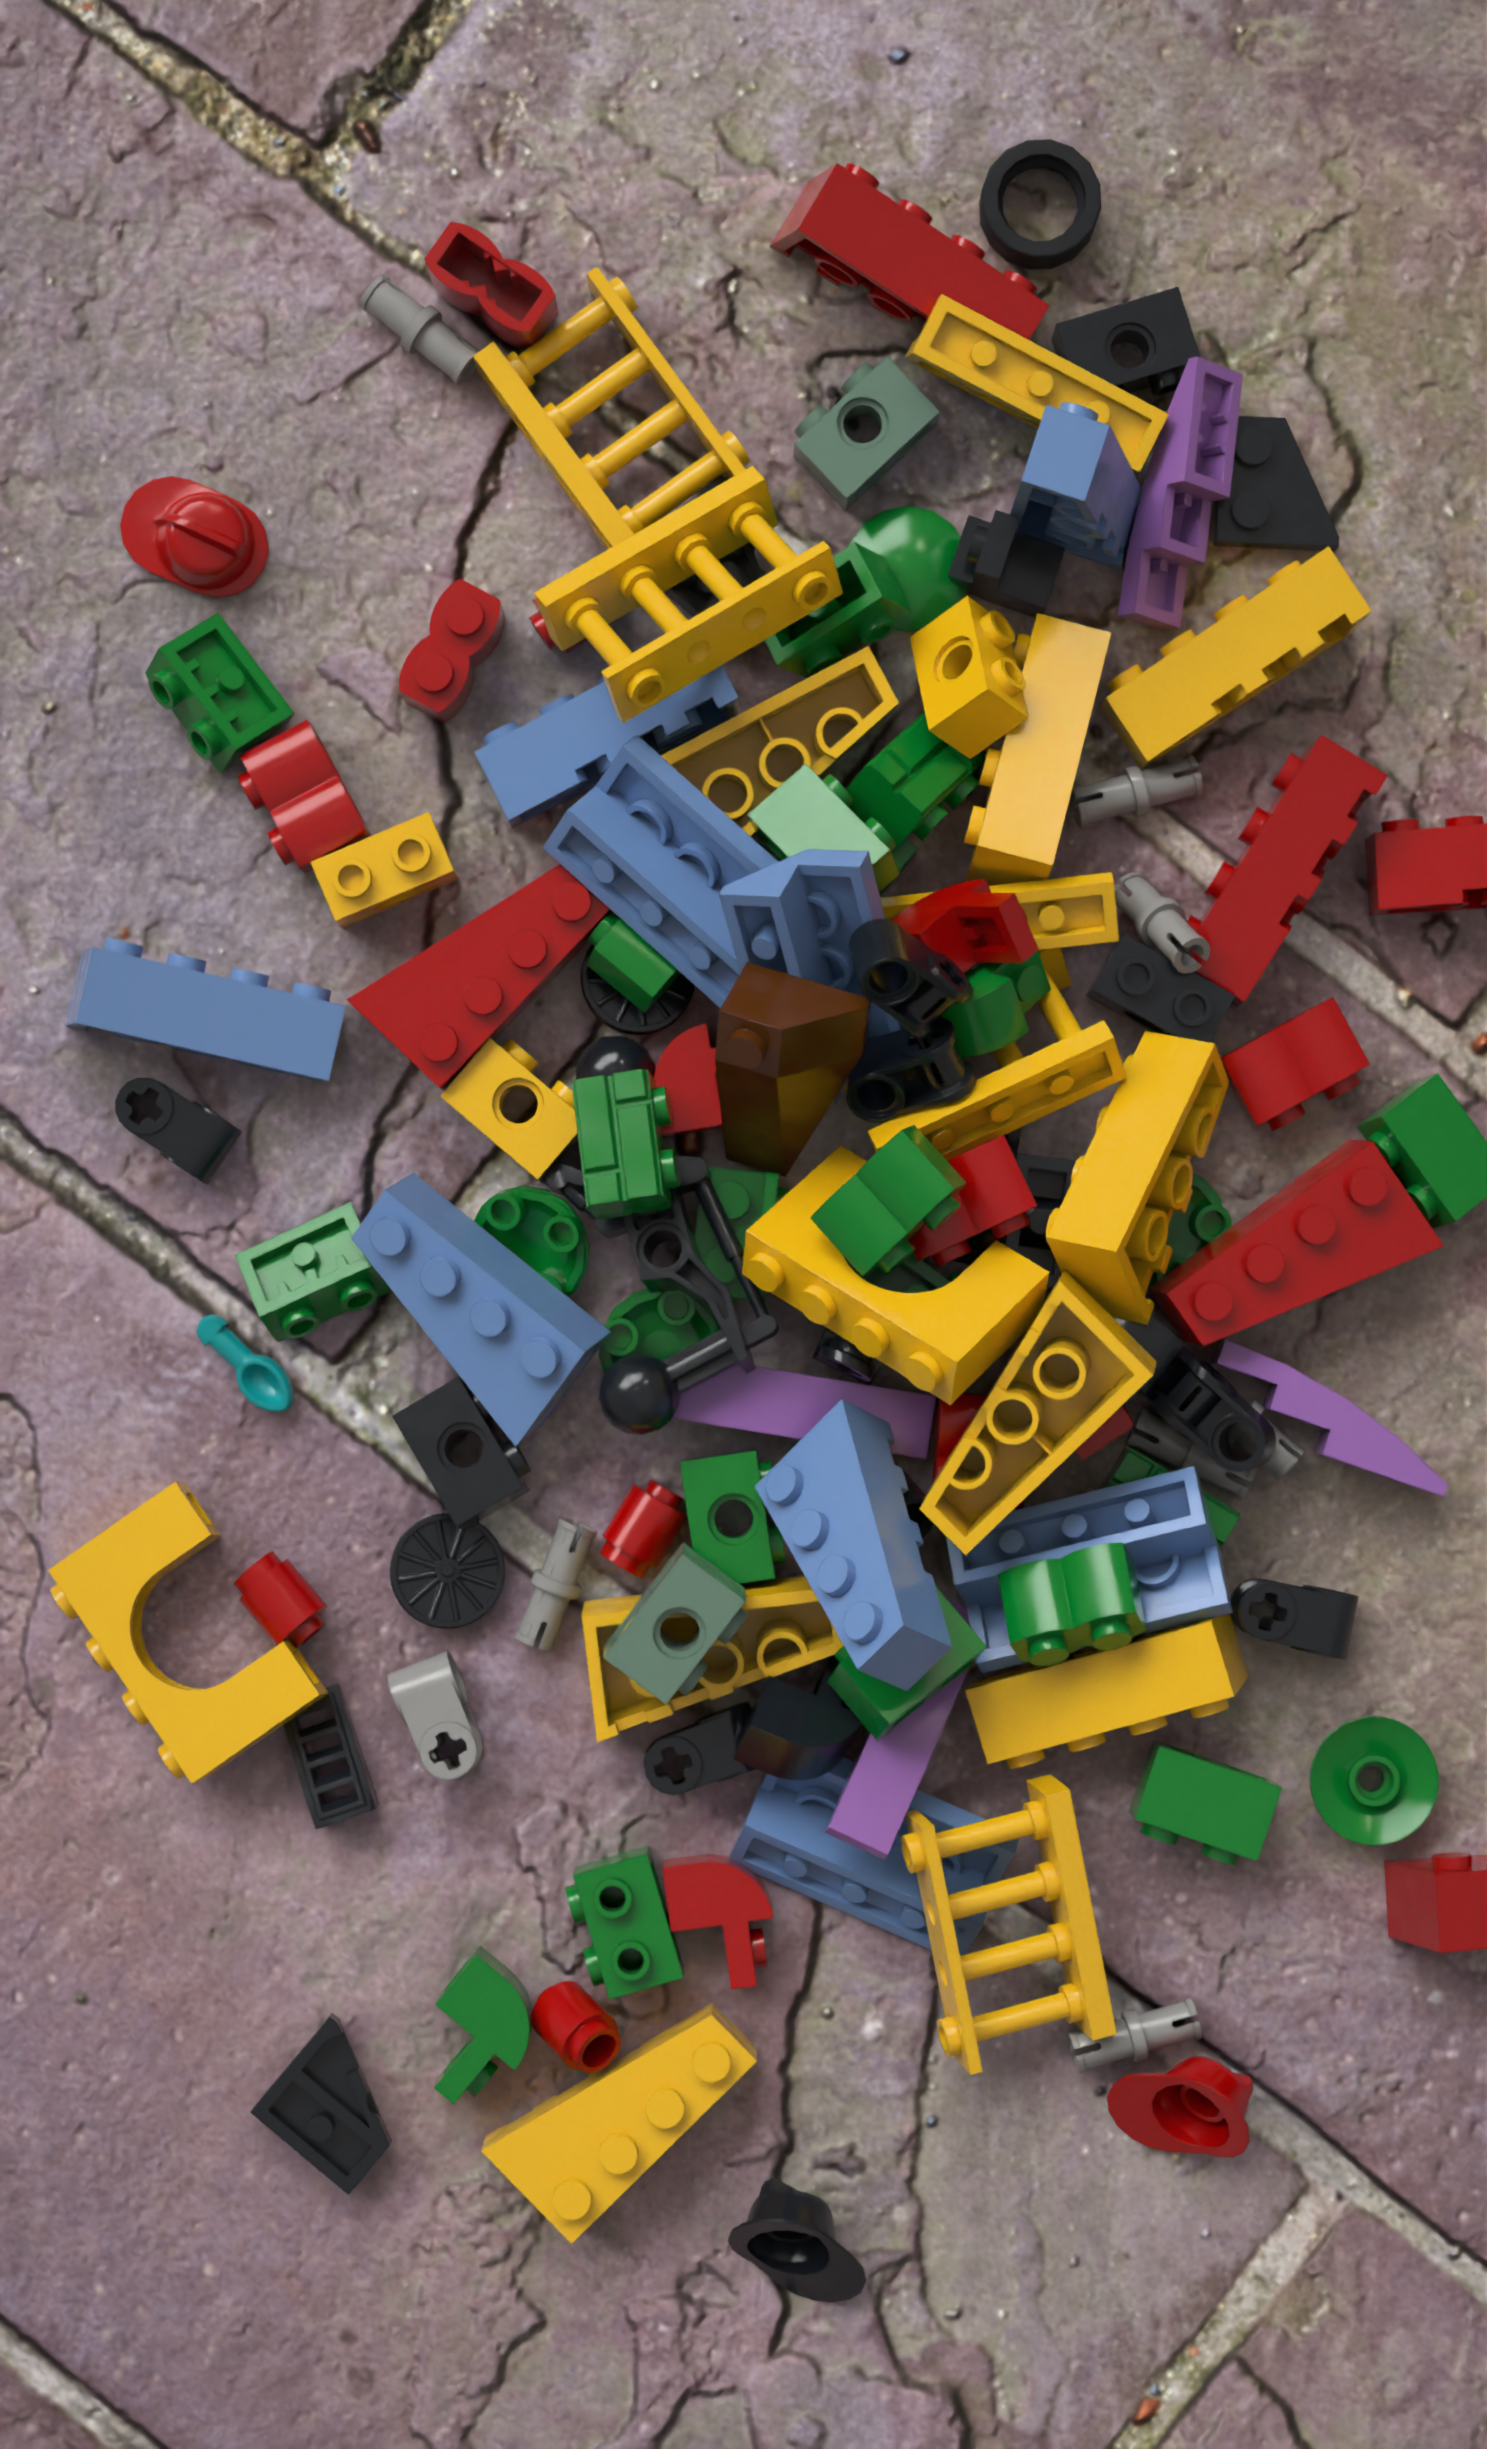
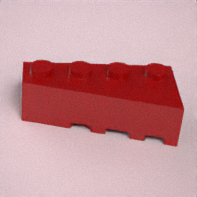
M836 163L807 182L770 245L771 248L790 258L795 247L815 258V263L818 266L816 274L838 287L840 283L857 288L859 285L870 290L867 297L872 302V307L891 318H896L903 322H911L913 317L918 318L924 322L920 332L941 294L1030 340L1050 306L1035 296L1038 289L1027 278L1010 270H1005L1002 274L983 261L985 253L975 243L959 235H952L950 239L930 225L933 219L924 209L905 199H900L898 203L877 190L880 183L872 174L850 163H847L845 168Z
M1322 734L1308 747L1301 758L1291 752L1289 753L1270 784L1280 790L1268 812L1257 806L1237 838L1247 845L1237 863L1233 866L1224 861L1208 885L1205 894L1214 899L1202 920L1193 915L1187 920V923L1208 941L1211 949L1207 961L1202 959L1193 948L1189 950V953L1202 965L1194 973L1236 995L1231 1003L1236 1007L1245 1003L1290 932L1292 925L1289 923L1295 913L1299 915L1319 886L1325 874L1323 867L1328 859L1332 860L1358 824L1359 816L1356 813L1362 803L1370 795L1377 794L1388 776Z
M1483 816L1445 819V827L1420 829V820L1416 819L1386 821L1381 823L1382 832H1375L1365 839L1369 916L1487 909V823H1484Z
M559 864L348 998L347 1001L441 1090L445 1091L488 1039L491 1038L495 1041L588 943V938L595 928L612 910Z
M1349 1139L1149 1287L1148 1291L1183 1341L1205 1346L1434 1251L1444 1245L1373 1141Z
M1452 1852L1434 1854L1432 1858L1384 1860L1388 1937L1437 1953L1487 1949V1855Z

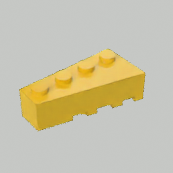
M1329 546L1303 564L1295 560L1266 580L1269 587L1250 600L1244 594L1225 605L1213 615L1216 623L1197 636L1190 629L1167 643L1159 650L1164 658L1144 672L1139 664H1136L1107 683L1106 686L1111 694L1105 697L1100 708L1141 770L1352 634L1371 613L1368 604Z
M1039 613L1036 615L1030 635L1018 632L1014 654L1017 666L1026 682L1023 694L1029 718L1003 736L1000 750L988 748L979 785L990 788L985 807L973 805L965 834L964 843L974 845L965 882L986 879L988 886L1048 879L1054 863L1111 632Z
M867 646L661 755V757L753 838L756 832L747 816L748 813L805 763L820 778L895 710L899 702L870 647Z
M1145 1031L1135 1053L1130 1054L1124 1061L1123 1067L1127 1078L1120 1081L1110 1104L1105 1105L1101 1109L1093 1140L1085 1156H1080L1073 1167L1071 1185L1060 1208H1055L1049 1216L1046 1226V1241L1051 1248L1061 1273L1065 1269L1112 1317L1148 1325L1155 1303L1151 1299H1146L1145 1294L1153 1272L1162 1274L1166 1272L1173 1251L1169 1245H1166L1169 1223L1173 1211L1186 1213L1193 1192L1191 1189L1193 1169L1190 1161L1192 1156L1204 1158L1229 1085V1080L1215 1043Z
M1065 1269L928 1490L919 1508L965 1555L1154 1375L1157 1361Z
M796 1576L741 1583L740 1585L745 1588L746 1602L741 1608L748 1612L743 1624L726 1644L716 1639L702 1658L709 1665L695 1687L686 1696L677 1690L667 1704L663 1703L603 1658L605 1643L643 1594L584 1601L582 1624L597 1743L617 1736L620 1731L647 1721L652 1723L674 1714V1711L709 1698L714 1700L733 1693L736 1688L765 1677H775L835 1655L844 1645L806 1577ZM685 1613L671 1614L661 1625L663 1632L669 1638L677 1641L691 1638L699 1628L696 1620Z
M1230 1614L1206 1619L1201 1623L1188 1627L1181 1625L1133 1637L1134 1642L1118 1649L1099 1650L1095 1647L1085 1648L1072 1653L1073 1659L1055 1665L1037 1666L1031 1663L976 1680L965 1692L987 1764L1006 1760L1009 1769L1019 1768L1045 1759L1043 1749L1067 1743L1069 1752H1077L1106 1742L1104 1732L1128 1726L1131 1735H1139L1168 1725L1166 1715L1190 1709L1192 1718H1201L1228 1709L1230 1706L1227 1699L1235 1697L1249 1677Z
M710 2003L644 2042L636 2050L612 2064L610 2063L604 2069L591 2073L588 2078L535 2106L532 2111L507 2126L505 2124L486 2135L481 2152L572 2244L757 2062V2048L713 2003Z

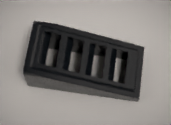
M339 1683L325 1687L329 1694L284 1724L315 1829L376 1809L380 1804ZM331 1707L334 1719L301 1730L298 1721L299 1717ZM339 1732L341 1744L311 1754L309 1753L306 1742ZM343 1757L347 1758L348 1769L318 1779L314 1767ZM354 1782L356 1794L326 1804L323 1792Z

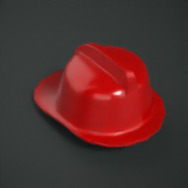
M171 476L153 479L138 488L124 506L120 528L123 545L132 559L150 573L195 593L214 598L237 595L252 586L265 568L269 551L266 530L253 511L227 495L192 480Z
M1192 2056L1179 2062L1166 2074L1141 2073L1126 2075L1114 2082L1108 2093V2111L1116 2125L1133 2140L1149 2148L1167 2152L1208 2154L1216 2157L1233 2158L1244 2153L1250 2142L1249 2126L1245 2121V2116L1249 2107V2099L1253 2092V2081L1249 2076L1233 2073L1218 2061L1210 2058Z

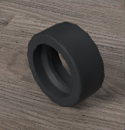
M1052 139L1027 140L1005 150L989 168L979 200L980 225L989 245L1007 262L1029 270L1053 269L1074 259L1090 242L1101 211V187L1091 163L1073 147ZM1045 168L1061 174L1071 184L1077 196V213L1073 224L1063 235L1050 241H1032L1021 237L1009 226L1003 213V196L1007 186L1017 175L1029 169Z

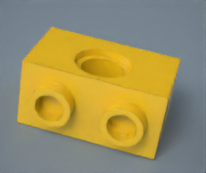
M966 596L909 637L928 730L967 758L971 759L1029 718L1023 694L1026 682L1017 666L1012 645L1015 641V634L1011 625L1001 613L996 610L989 612L969 596Z
M429 812L310 862L332 915L342 928L459 879L436 823Z
M489 1038L440 1097L541 1182L545 1178L547 1169L553 1164H557L578 1139L573 1091L560 1080L551 1089L531 1073L539 1063L512 1039H509L501 1047ZM516 1088L531 1090L536 1095L538 1102L535 1115L524 1123L508 1121L502 1111V1103L505 1096Z

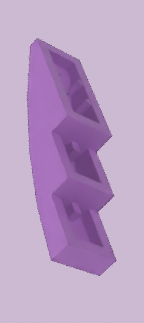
M1198 356L1188 359L1167 410L1169 416L1159 433L1142 486L1127 550L1117 616L1160 631L1181 628L1187 567L1204 564L1206 561L1212 501L1230 498L1243 374Z
M1226 1339L1217 1341L1210 1361L1211 1364L1269 1383L1270 1385L1262 1405L1266 1410L1321 1428L1313 1453L1434 1495L1445 1496L1448 1484L1398 1436L1348 1399L1284 1363Z
M737 1364L680 1394L679 1406L673 1416L675 1419L802 1439L843 1399L890 1423L895 1440L889 1446L891 1454L927 1459L937 1397L755 1366L756 1369L747 1374L742 1366Z
M946 1598L970 1626L967 1607ZM968 1669L878 1742L867 1730L825 1833L885 1860L920 1784Z

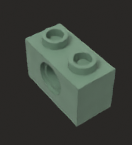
M888 356L875 368L869 362L860 366L842 385L841 390L846 395L829 411L822 405L817 407L794 431L799 439L794 443L793 457L844 511L852 506L938 424L940 411ZM854 417H868L877 424L880 433L870 442L858 443L847 436L844 430L845 424Z
M683 1542L605 1643L603 1658L665 1704L670 1701L677 1690L686 1696L705 1673L709 1664L702 1658L716 1639L726 1644L746 1619L748 1612L741 1608L746 1602L745 1588ZM685 1613L696 1620L699 1628L691 1638L677 1641L669 1638L663 1632L661 1625L669 1615Z

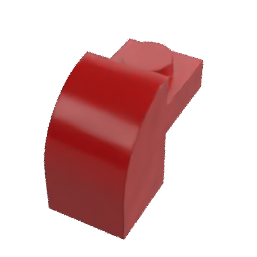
M986 879L966 881L936 891L913 903L891 920L898 923L904 930L933 951L940 952L948 957L963 973L977 962L1023 963L1039 950L1028 925L1026 913L1020 906L1015 893H992Z
M706 1023L692 1027L678 1035L666 1047L657 1063L654 1080L657 1087H667L673 1116L672 1125L662 1126L663 1138L722 1128L716 1081V1048L710 1047Z
M702 1854L663 1860L662 1870L671 1932L722 1925L731 1989L757 1986L755 1968L768 1967L763 1929L750 1930L749 1921L773 1918L772 1902L761 1879L741 1863L718 1854Z

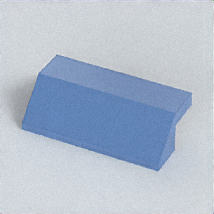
M636 734L621 747L597 785L567 809L542 848L721 1008L739 977L740 970L719 893L723 886L778 861Z
M806 849L723 886L719 893V898L740 973L745 964L749 962L863 996L848 948L850 937L864 923L876 919H885L869 851ZM871 1003L867 1038L879 1037L905 1029L895 1018ZM848 1078L831 1105H836L848 1082Z
M1195 1466L1012 1511L967 1555L946 1536L954 1586L967 1605L970 1627L987 1646L976 1661L982 1673L1027 1663L1022 1662L1010 1646L998 1574L1012 1567L1033 1561L1060 1559L1072 1552L1095 1545L1123 1542L1134 1560L1147 1631L1139 1635L1233 1613L1221 1553ZM1084 1646V1647H1082V1648H1080V1649H1078V1650L1085 1649V1648H1090V1647H1094V1646Z
M843 1757L831 1771L808 1780H787L765 1773L730 1852L729 1859L741 1863L755 1874L931 1950L917 1874L909 1872L901 1850L900 1838L902 1835L908 1834L905 1817L885 1860L825 1833L854 1762ZM916 1790L908 1808V1811L917 1809L934 1825L936 1833L986 1820L920 1790ZM1020 1838L941 1859L948 1895L999 1881L1016 1852ZM987 1912L953 1920L960 1956L968 1953L982 1929Z

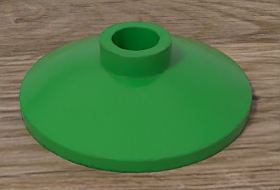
M1365 1716L1352 1719L1330 1732L1319 1745L1314 1755L1309 1777L1313 1803L1321 1818L1339 1835L1353 1842L1365 1845L1390 1844L1416 1831L1431 1813L1439 1786L1436 1761L1423 1738L1409 1726L1397 1720L1381 1716ZM1374 1766L1381 1772V1782L1374 1789H1364L1360 1785V1774L1365 1768Z

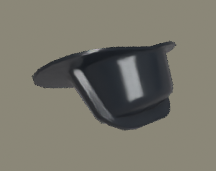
M776 2178L764 2182L759 2197L752 2204L747 2221L733 2228L728 2237V2242L734 2252L752 2262L782 2287L796 2295L811 2300L824 2302L850 2300L862 2292L867 2280L863 2266L836 2241L833 2215L828 2204L820 2197L798 2191Z

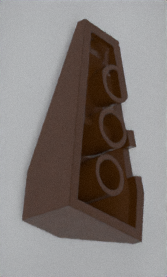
M749 962L745 964L720 1008L718 1017L715 1065L726 1159L767 1172L779 1173L780 1176L786 1177L866 1049L871 1002L857 994Z

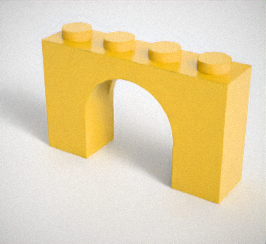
M840 1145L746 1230L742 1275L749 1278L761 1290L771 1292L803 1312L812 1322L827 1327L854 1344L864 1355L876 1358L908 1378L915 1387L928 1391L951 1405L1029 1328L1044 1304L1050 1272L996 1240L956 1279L932 1291L921 1293L894 1292L864 1280L854 1272L845 1260L844 1255L810 1219L820 1206L867 1162Z
M174 1482L48 1571L57 1583L50 1591L59 1607L71 1620L79 1616L92 1635V1638L86 1641V1645L96 1662L107 1673L115 1669L128 1690L122 1694V1699L128 1710L142 1726L150 1722L164 1742L157 1749L165 1765L177 1779H181L186 1775L191 1784L210 1777L329 1693L299 1648L296 1649L290 1641H283L227 1681L210 1688H193L180 1684L166 1676L152 1661L145 1647L142 1634L143 1611L151 1591L170 1571L222 1536L187 1483Z

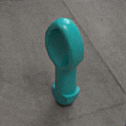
M210 1314L201 1318L196 1329L199 1340L205 1347L210 1345L236 1371V1381L240 1391L248 1401L258 1408L269 1412H284L291 1408L294 1402V1392L290 1378L284 1368L271 1357L253 1353L227 1327L229 1322L223 1317Z

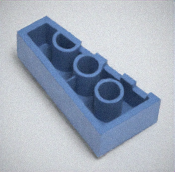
M1062 402L1059 409L1046 405L1010 515L1020 518L1017 532L1066 548V553L1124 571L1128 545L1142 488L1111 426L1098 422L1099 415L1095 411L1070 402Z
M723 665L625 723L617 717L604 678L602 677L596 682L597 686L576 697L574 694H568L548 703L539 710L540 717L521 727H518L516 722H512L485 735L482 738L485 746L475 751V755L511 828L594 788L621 747L636 734L659 755H662L739 715V697Z
M105 938L103 949L91 947L82 951L65 1026L87 1031L89 1026L109 1031V1034L123 1039L157 1045L163 1043L171 1045L173 1049L217 1059L224 1057L233 1059V1062L319 1082L329 1081L346 1007L329 1002L332 991L302 983H294L292 993L267 988L269 976L237 968L231 969L230 978L204 973L206 961L179 954L169 953L167 964L141 958L143 946Z
M415 1173L385 1189L351 1237L353 1242L515 1447L544 1425L611 1333L605 1326L543 1278Z
M841 1399L754 1487L857 1670L908 1691L952 1648V1643L933 1576L923 1569L919 1547L924 1543L918 1523L910 1520L903 1493L908 1491L903 1469L895 1465L889 1446L895 1440L890 1423Z

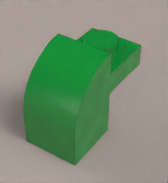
M1036 951L1023 963L981 962L974 969L970 968L964 974L973 988L974 995L965 1003H954L939 1018H945L952 1022L957 1034L955 1045L962 1058L990 1053L1015 1042L1030 1031L1024 1014L1051 990L1039 952Z
M479 1946L440 1993L435 2003L439 2009L472 2035L438 2076L434 2089L452 2104H455L465 2090L473 2097L482 2090L498 2069V2066L491 2061L494 2055L515 2071L524 2057L532 2031V2007L523 1984L510 1969L482 1946Z

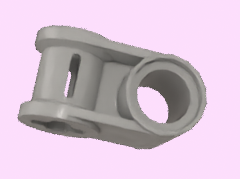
M448 1650L389 1673L387 1679L392 1697L400 1716L410 1731L421 1762L426 1770L436 1778L451 1780L459 1778L475 1768L482 1758L484 1749L483 1739L469 1706L468 1695L461 1674ZM443 1732H448L452 1740L463 1738L467 1750L458 1755L460 1765H456L452 1757L441 1759L438 1755L437 1748L445 1743Z

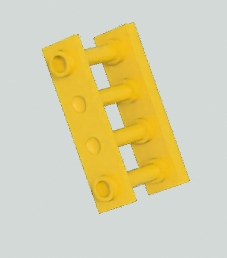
M595 267L587 273L589 290L596 298L593 302L519 355L512 351L507 356H504L493 341L476 353L473 359L477 372L608 550L664 517L723 473L727 479H730L744 471V466L750 462V458L730 430L720 435L632 315L638 309V305L623 282L617 276L608 282L600 269ZM612 320L633 351L557 406L550 402L542 408L528 389L536 383L533 376ZM649 371L670 402L596 456L592 457L588 453L579 459L565 440L573 434L570 427ZM686 422L708 453L631 509L625 504L617 510L603 492L610 485L608 478Z
M751 466L534 592L549 636L561 651L586 638L608 663L609 667L602 670L601 673L616 715L625 723L842 595L843 591L831 548L824 541L797 555L775 532L773 528L779 524L766 480ZM750 542L775 570L743 588L718 560ZM696 574L720 602L688 620L664 592ZM641 606L665 634L637 651L632 652L608 624Z
M1061 948L1038 950L1051 990L1037 1004L1057 1037L1058 1042L1026 1057H1023L1015 1042L991 1052L1000 1069L977 1079L973 1089L960 1100L900 1115L868 1130L876 1152L899 1131L915 1125L948 1161L1127 1078L1115 1038L1105 1021L1103 1020L1082 1030L1060 993V990L1072 985ZM847 1082V1084H846V1086H845L843 1092L847 1090L848 1082Z
M1051 1774L1026 1780L1030 1801L1023 1803V1810L938 1833L935 1832L934 1825L917 1809L908 1811L905 1815L908 1834L902 1835L900 1838L901 1850L907 1869L911 1874H917L945 2018L937 2020L938 2035L945 2055L948 2058L953 2056L970 2075L983 2072L978 2042L1057 2020L1066 2019L1069 2024L1074 2023L1092 2041L1117 2035L1070 1789ZM1029 1835L1033 1841L1038 1840L1042 1863L1035 1865L1034 1872L948 1895L941 1859ZM1042 1897L1045 1902L1050 1901L1054 1924L1047 1925L1046 1933L960 1956L953 1920ZM1054 1958L1057 1963H1062L1065 1985L1058 1987L1057 1994L972 2017L966 1981Z

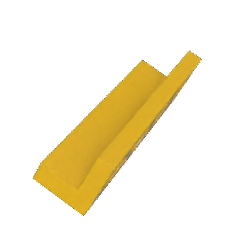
M943 294L938 297L919 337L912 342L904 360L1037 430L1046 405L1059 409L1062 402H1070L1095 411L1099 415L1098 422L1111 426L1134 474L1141 471L1169 416L1168 413Z
M1112 872L989 886L992 893H1015L1020 906L1026 913L1028 925L1039 950L1119 941L1115 886ZM934 892L880 898L885 919L892 920L907 907Z

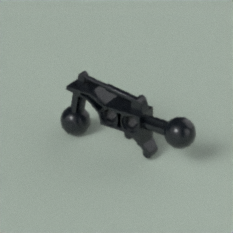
M623 1036L602 1037L586 1047L577 1063L575 1074L576 1079L600 1075L612 1076L613 1073L644 1069L648 1070L654 1078L655 1067L647 1049L637 1041ZM677 1156L681 1183L680 1187L670 1188L672 1207L665 1210L640 1214L632 1213L631 1215L608 1219H595L587 1209L581 1170L557 1163L550 1166L545 1174L546 1181L551 1189L559 1195H564L580 1212L585 1211L594 1219L597 1229L604 1237L614 1238L628 1233L641 1281L650 1293L680 1290L711 1309L721 1327V1330L664 1360L653 1355L633 1354L620 1358L608 1368L600 1384L599 1401L602 1412L612 1426L627 1434L644 1435L660 1430L673 1418L679 1406L680 1394L739 1363L747 1374L754 1371L756 1368L750 1349L774 1337L779 1330L778 1323L774 1317L770 1316L757 1286L749 1278L742 1275L743 1248L711 1182V1172L705 1161L698 1157ZM695 1191L727 1262H731L757 1317L756 1320L743 1326L737 1302L729 1290L701 1262L682 1194ZM672 1240L682 1244L680 1258L673 1265L662 1268L652 1265L651 1257L659 1244Z

